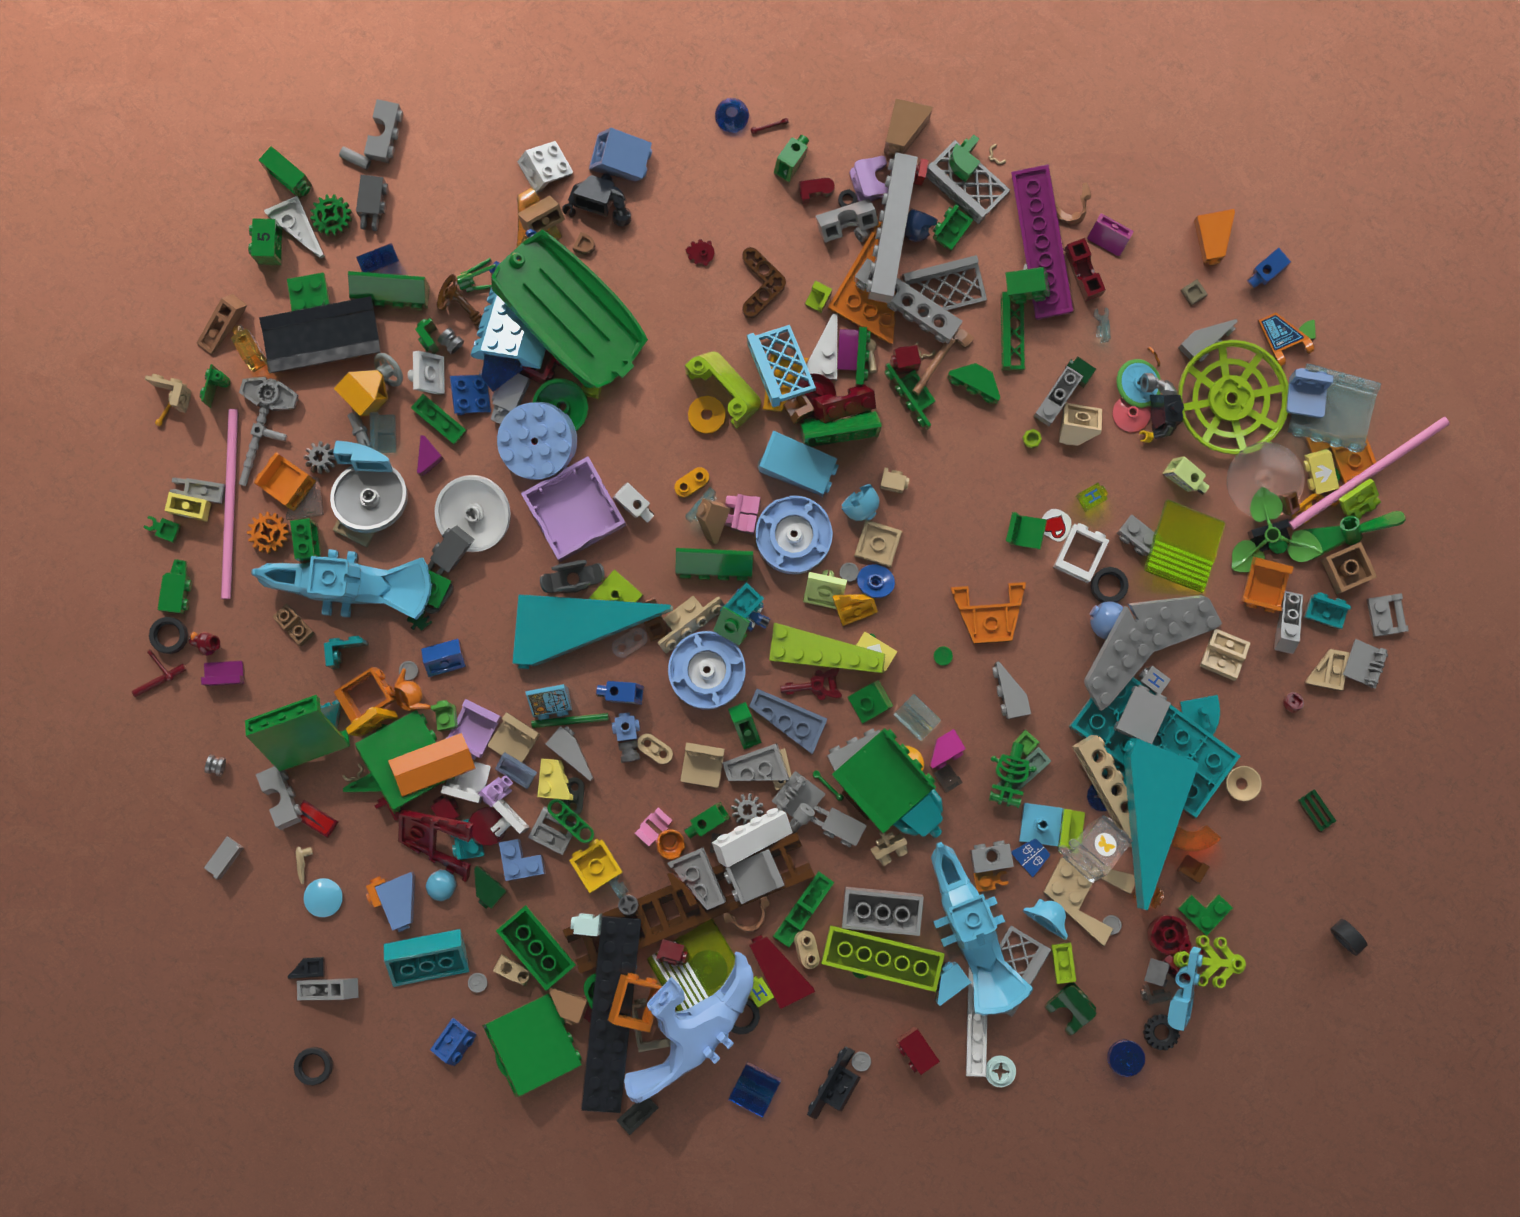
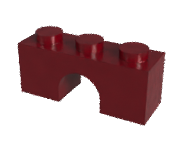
M1082 238L1067 244L1064 251L1085 302L1103 295L1106 289L1100 274L1096 273L1091 262L1092 254L1086 239Z
M865 384L849 388L848 395L846 396L827 394L813 398L815 416L824 423L876 409L875 391Z

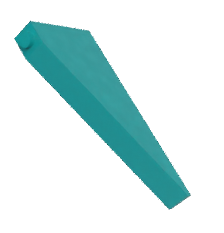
M519 594L513 664L518 665L519 669H529L530 666L540 665L673 611V606L668 604Z
M1130 738L1124 747V766L1137 908L1148 910L1199 763L1138 738Z

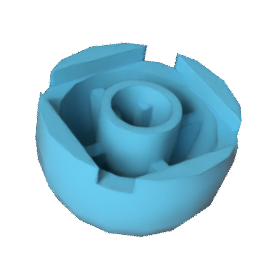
M866 484L859 488L861 492L857 494L853 492L841 505L844 513L855 521L871 520L877 514L875 511L879 507V496L871 484Z

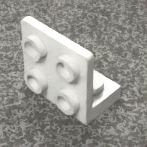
M556 141L526 150L517 161L535 194L541 192L549 182L573 173Z
M474 762L476 769L456 776L455 780H447L446 785L442 787L441 793L481 803L483 797L478 793L486 787L491 766Z

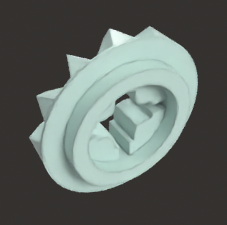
M1002 1055L994 1056L987 1062L986 1079L993 1086L1005 1087L1015 1079L1016 1067L1008 1057ZM1001 1063L1002 1069L1009 1072L1002 1073L999 1080L998 1073L992 1070L998 1069Z

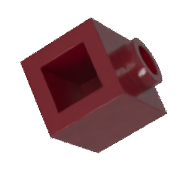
M441 795L433 800L434 804L430 806L438 817L454 820L461 817L457 810L459 808L458 803L454 798L450 799L449 796L443 797Z

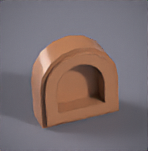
M580 232L573 250L584 255L592 253L595 248L593 238Z

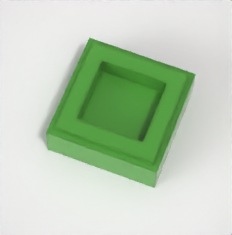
M1024 730L1014 741L1024 745L1023 754L1026 757L1040 743L1027 730Z

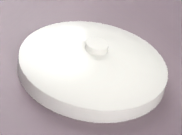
M466 475L454 479L441 490L436 500L435 521L441 535L448 528L460 527L475 539L467 552H479L496 545L504 537L510 524V505L505 493L496 483L482 476Z

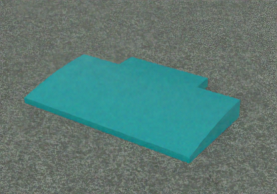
M1134 677L1112 703L1102 711L1097 708L1092 697H1090L1069 725L1072 730L1083 738H1087L1090 735H1098V737L1103 739L1105 743L1104 748L1113 757L1115 768L1122 773L1125 786L1124 747L1127 741L1130 740V737L1113 728L1122 716L1132 694V688L1139 685L1146 687ZM1152 690L1149 691V693L1156 695ZM1171 704L1152 743L1155 746L1199 763L1183 811L1193 819L1197 818L1241 757ZM1098 754L1093 758L1095 762L1098 760ZM1104 769V770L1102 771V775H1103L1105 778H1106L1107 775H1108V772H1107L1106 769Z

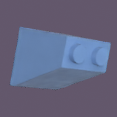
M609 128L597 135L589 170L632 181L641 180L647 173L646 164L652 154V149H650L652 143L614 128Z

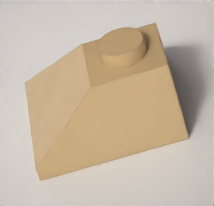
M1071 403L1064 404L1059 432L1060 443L1078 446L1101 434L1102 409Z

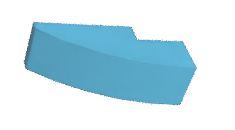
M347 441L335 442L333 454L337 464H352L355 471L392 472L393 468L389 458L382 453L357 443Z

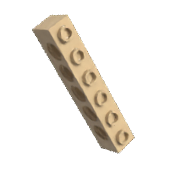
M1090 735L1072 746L1127 847L1132 848L1127 788L1123 782L1124 777L1115 768L1113 757L1105 750L1103 739L1098 737V735ZM1094 752H1097L1098 754V760L1096 762L1093 760ZM1104 769H1106L1108 772V775L1105 779L1102 776V771ZM1114 785L1117 788V792L1115 795H1113L1111 792V789ZM1123 802L1126 804V810L1124 812H1122L1121 810V804Z

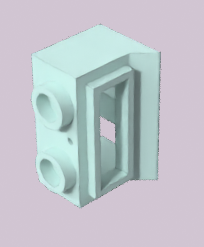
M584 913L572 917L571 929H574L573 934L599 935L602 913L596 917L593 914Z

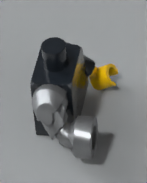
M1144 373L1140 380L1141 390L1143 392H1153L1157 388L1162 393L1160 395H1150L1153 432L1142 430L1139 433L1146 435V438L1140 441L1150 443L1153 438L1159 439L1171 436L1174 433L1177 425L1183 421L1182 411L1184 404L1182 403L1181 395H1178L1176 388L1168 380L1164 381L1163 379L1159 380L1152 373Z

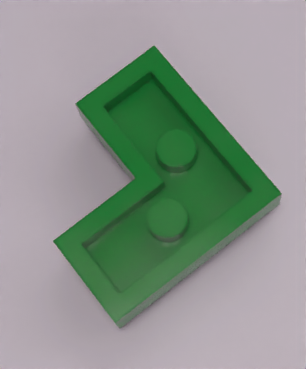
M1217 894L1206 907L1192 895H1189L1177 909L1207 936L1233 907Z

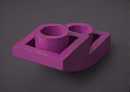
M839 329L837 369L856 370L859 330Z

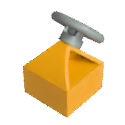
M376 354L374 357V371L348 372L334 388L360 416L374 415L388 400L385 382L397 387L403 381V374L399 365L388 354ZM393 375L397 377V380L393 381L390 377Z

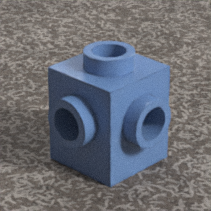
M630 713L619 714V717L615 718V722L612 723L613 734H617L618 742L637 740V731H640L639 719L635 720V716H630ZM624 724H629L627 730H623Z

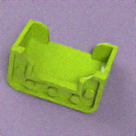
M712 351L696 356L685 364L686 375L692 381L695 378H702L707 381L713 375L733 397L728 404V412L732 416L730 422L736 429L759 410L761 406L760 397L718 352Z

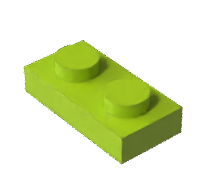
M1071 942L1051 945L1056 984L1076 982Z

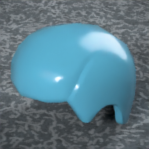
M441 869L433 872L426 882L428 895L437 901L449 899L457 886L454 875Z

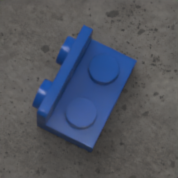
M452 1018L430 1051L445 1063L455 1066L462 1060L463 1054L473 1044L477 1034L469 1030L457 1019Z

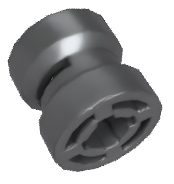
M447 328L437 340L441 345L447 347V351L450 354H454L464 343V340L460 336H456L451 328Z
M637 740L618 744L619 750L622 751L621 763L640 760L639 753L636 750L638 746Z

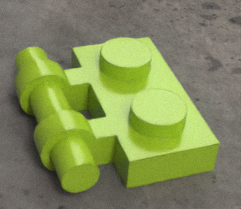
M1368 479L1339 498L1344 514L1355 516L1358 519H1361L1362 515L1366 512L1376 509V506L1381 503L1378 498V490L1372 479Z

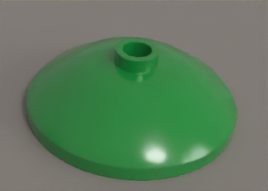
M562 378L552 379L541 385L534 395L532 403L545 402L555 405L570 417L576 431L585 423L589 411L588 399L583 389L575 382ZM563 403L566 405L565 410L561 409Z

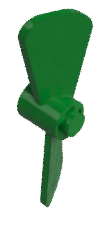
M1393 511L1360 524L1357 517L1347 516L1341 520L1340 526L1303 530L1310 532L1318 539L1323 550L1321 555L1344 543L1349 545L1359 543L1363 538L1362 533L1399 526L1406 521V517L1402 511Z

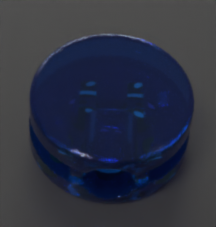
M1121 1039L1110 1046L1107 1053V1061L1115 1073L1123 1077H1131L1142 1070L1145 1064V1054L1143 1049L1134 1041Z

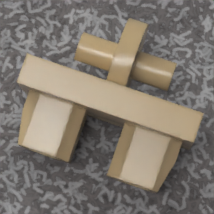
M879 832L882 838L876 840L877 846L870 849L876 860H879L883 866L892 861L889 853L894 850L899 857L908 853L906 839L901 833L894 836L893 832L887 835Z

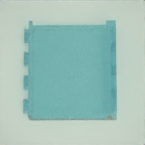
M1307 363L1304 369H1308L1310 372L1322 371L1328 375H1333V383L1327 389L1325 415L1322 418L1292 414L1287 432L1292 433L1296 437L1305 436L1311 438L1315 442H1327L1333 447L1342 446L1352 452H1362L1367 446V443H1365L1381 383Z

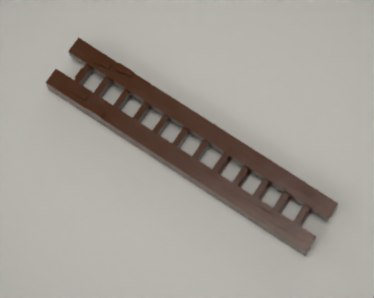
M795 833L747 857H752L769 849L773 858L780 855L783 856L789 871L780 874L784 886L743 904L740 901L736 902L733 894L725 897V903L707 910L695 897L698 909L685 913L679 897L684 895L683 890L680 889L674 892L672 885H669L638 898V909L633 914H623L619 907L602 913V915L628 918L637 915L641 919L643 930L640 932L638 949H641L815 875L809 862L793 869L794 864L790 854L787 855V852L802 846L798 834ZM722 864L712 868L717 881L726 878L724 873L727 872V867ZM674 900L681 916L667 921L661 905ZM655 908L661 924L650 928L644 912ZM571 926L563 929L562 931L568 943L583 938L589 953L575 959L579 973L595 968L598 950L596 951L591 936L573 934L574 929H571Z

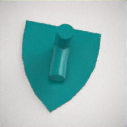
M1218 695L1180 702L1184 715L1213 735L1220 719Z

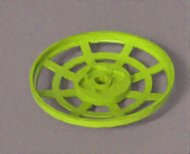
M1221 341L1202 349L1186 365L1178 385V395H1181V399L1184 382L1188 373L1197 380L1193 388V402L1183 403V422L1192 436L1202 445L1224 454H1244L1263 447L1282 429L1288 415L1286 407L1289 384L1280 364L1265 349L1246 341ZM1226 347L1244 348L1256 353L1250 363L1240 359H1227ZM1215 349L1219 350V361L1210 364L1202 372L1193 366L1203 355ZM1262 358L1274 370L1280 385L1268 387L1264 376L1256 368ZM1228 365H1238L1244 367L1245 370L1241 376L1230 375ZM1220 366L1222 378L1213 382L1206 377L1211 370ZM1252 373L1261 384V389L1253 390L1247 379ZM1202 383L1210 390L1208 399L1198 401V392ZM1281 392V411L1277 422H1274L1266 417L1270 407V394ZM1229 393L1235 395L1236 400L1234 403L1228 402L1227 395ZM1264 396L1263 408L1260 414L1252 408L1255 397ZM1210 407L1211 411L1215 414L1211 423H1208L1204 418L1200 408ZM1195 410L1199 421L1207 428L1203 437L1199 436L1191 427L1186 418L1185 411ZM1248 415L1256 420L1250 427L1241 430L1239 419ZM1221 420L1231 421L1234 432L1219 430L1217 426ZM1261 424L1272 429L1261 441L1251 446H1246L1243 436L1255 431ZM1213 433L1226 438H1236L1239 449L1221 448L1209 443Z

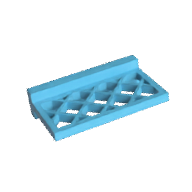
M790 325L756 336L754 333L747 335L748 348L772 407L779 406L781 401L816 391ZM788 332V341L778 339L779 335ZM767 338L772 340V343L769 347L761 344L760 340ZM775 342L784 345L782 352L772 349ZM788 347L796 351L794 357L784 354ZM770 353L779 356L776 363L768 361L767 357ZM782 358L791 361L788 368L778 365ZM794 363L802 366L800 373L791 370ZM776 369L785 372L782 379L774 376ZM788 374L798 377L794 384L785 381ZM800 379L808 381L810 386L802 388L797 385ZM782 385L792 388L790 393L782 395L780 391Z

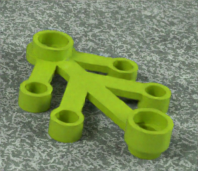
M1200 935L1196 938V944L1209 956V958L1203 957L1202 965L1209 967L1200 975V978H1203V983L1201 984L1199 979L1198 986H1206L1208 979L1220 967H1227L1220 976H1216L1212 980L1215 988H1223L1226 985V980L1233 973L1240 974L1244 971L1246 967L1245 959L1239 954L1232 953L1224 937H1216L1213 942L1214 946L1220 949L1227 958L1221 959L1210 946L1209 938L1206 935ZM1201 938L1204 939V944L1201 943ZM1219 940L1222 941V945H1221V946L1218 944V941H1219ZM1185 951L1177 952L1174 955L1175 965L1177 967L1188 966L1189 953ZM1183 956L1186 958L1185 963L1182 960ZM1218 979L1221 980V984H1220V985H1218V983H1217V980H1218Z

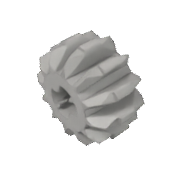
M319 441L318 447L312 443V450L306 448L309 455H304V459L309 461L305 465L307 467L311 466L310 471L312 472L317 470L319 474H322L324 468L328 473L329 465L335 467V464L331 462L336 460L333 455L334 449H330V444L328 443L323 446L322 441ZM319 454L322 455V459H323L322 461H319V460H318V459H319V457H318Z
M749 793L748 800H745L744 794H741L742 802L737 798L734 800L739 804L738 807L731 806V809L738 810V812L732 813V817L740 815L736 820L737 823L743 818V825H745L747 820L750 819L751 821L752 818L758 817L756 813L764 814V811L757 810V808L763 806V803L755 804L759 799L758 797L751 801L752 794ZM748 804L751 805L752 814L749 815L747 813V815H744L742 807L744 805L748 806Z

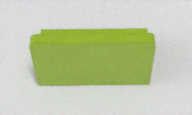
M1070 809L1062 810L1058 848L1081 849L1085 812Z

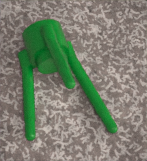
M491 258L482 261L457 276L460 290L466 289L467 292L473 290L490 289L492 285L472 286V284H475L473 277L496 267L493 264L474 272L489 263Z

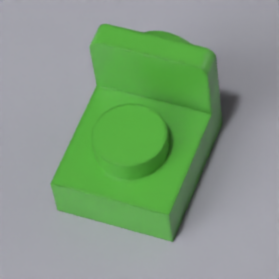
M447 700L438 701L436 705L431 706V710L436 715L438 731L442 732L458 728L455 705Z

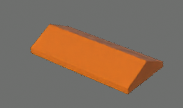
M462 733L388 760L402 797L476 769Z

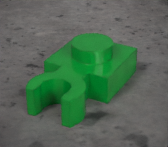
M148 516V519L153 521V525L151 527L144 525V528L148 531L157 530L155 536L174 543L181 525L164 518L159 523L156 518Z

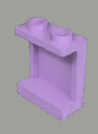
M465 699L462 704L463 708L457 718L458 728L452 729L446 739L462 733L471 757L475 760L476 757L482 758L502 717Z

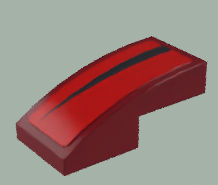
M303 800L300 805L303 813L300 815L301 822L329 838L339 821L308 801Z

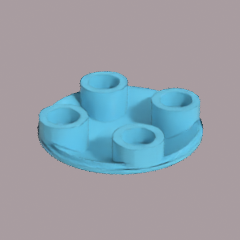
M321 878L314 880L307 886L304 892L305 907L311 914L317 917L333 915L342 904V890L337 883L330 879Z

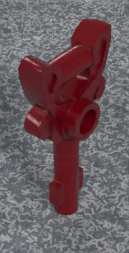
M832 668L825 673L821 670H816L815 676L808 683H785V685L780 686L781 693L789 695L794 694L796 691L812 690V693L817 695L819 700H824L826 696L842 698V694L837 689L836 684L839 668ZM825 678H828L829 691L823 685Z

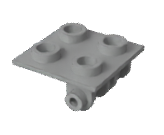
M1355 639L1343 675L1376 688L1377 684H1379L1380 674L1383 672L1382 668L1385 666V659L1388 657V650L1378 649Z
M795 771L789 778L790 780H787L773 798L772 802L780 810H784L794 817L793 813L801 803L809 805L814 810V807L826 793Z

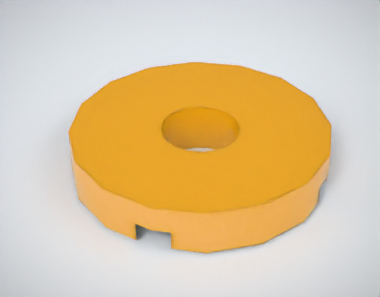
M701 396L695 399L688 410V420L692 428L704 434H712L718 431L723 426L726 417L725 408L722 403L711 396ZM703 411H711L712 417L709 420L703 419L701 417Z

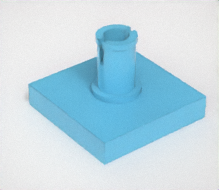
M1024 803L1019 841L1029 842L1037 839L1043 845L1058 846L1063 808Z

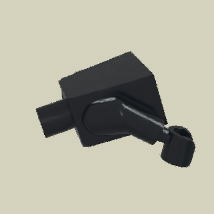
M603 174L601 178L590 175L586 180L575 184L568 198L569 203L562 207L565 215L571 209L569 212L570 217H573L576 213L574 207L607 217L613 202L614 207H616L612 214L614 224L626 226L631 222V212L625 207V196L618 187H615L609 174Z

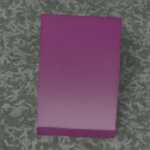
M421 435L417 473L419 476H424L444 458L424 435Z

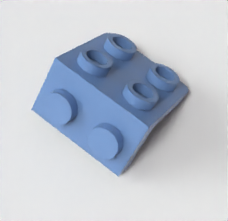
M1304 368L1296 369L1289 377L1286 411L1291 414L1322 418L1325 415L1327 389L1333 383V375H1328L1322 371L1310 372Z

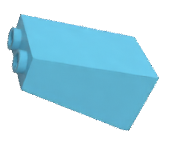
M773 431L759 465V472L823 497L824 492H829L832 482H829L831 474H836L839 465L836 464L837 458Z

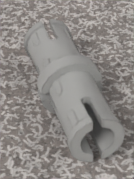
M356 411L354 412L355 414L353 412L348 414L347 416L353 428L352 433L353 436H356L358 444L371 448L372 445L366 433L367 428L363 425L360 415Z

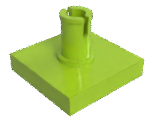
M614 569L589 599L638 602L643 594Z

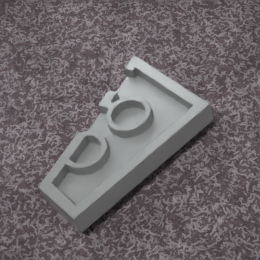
M704 848L667 863L692 890V893L707 910L726 902Z

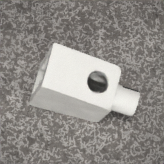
M628 482L612 497L635 518L640 516L648 523L655 515L647 507L650 503ZM634 501H637L640 504V507L638 509L633 507Z

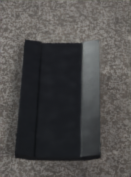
M371 296L259 317L269 374L381 353Z

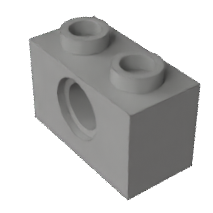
M1004 840L993 842V846L986 847L985 844L974 845V849L970 850L974 873L1014 867L1010 844H1005ZM989 851L996 853V859L993 862H989L986 858Z

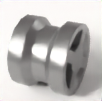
M210 754L205 764V773H215L216 776H222L226 765V758H216L215 755Z
M632 895L623 896L618 903L619 910L626 915L633 914L638 909V900Z

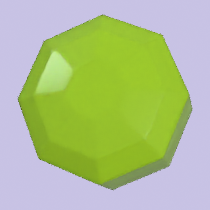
M1035 429L1027 430L1022 438L1024 445L1030 449L1038 447L1042 440L1040 432Z

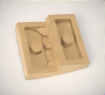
M1214 629L1200 667L1235 681L1246 658L1250 642Z

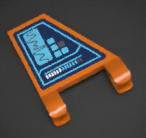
M1275 312L1258 320L1280 366L1286 364L1282 351L1303 342L1308 354L1314 352L1315 347L1310 338Z

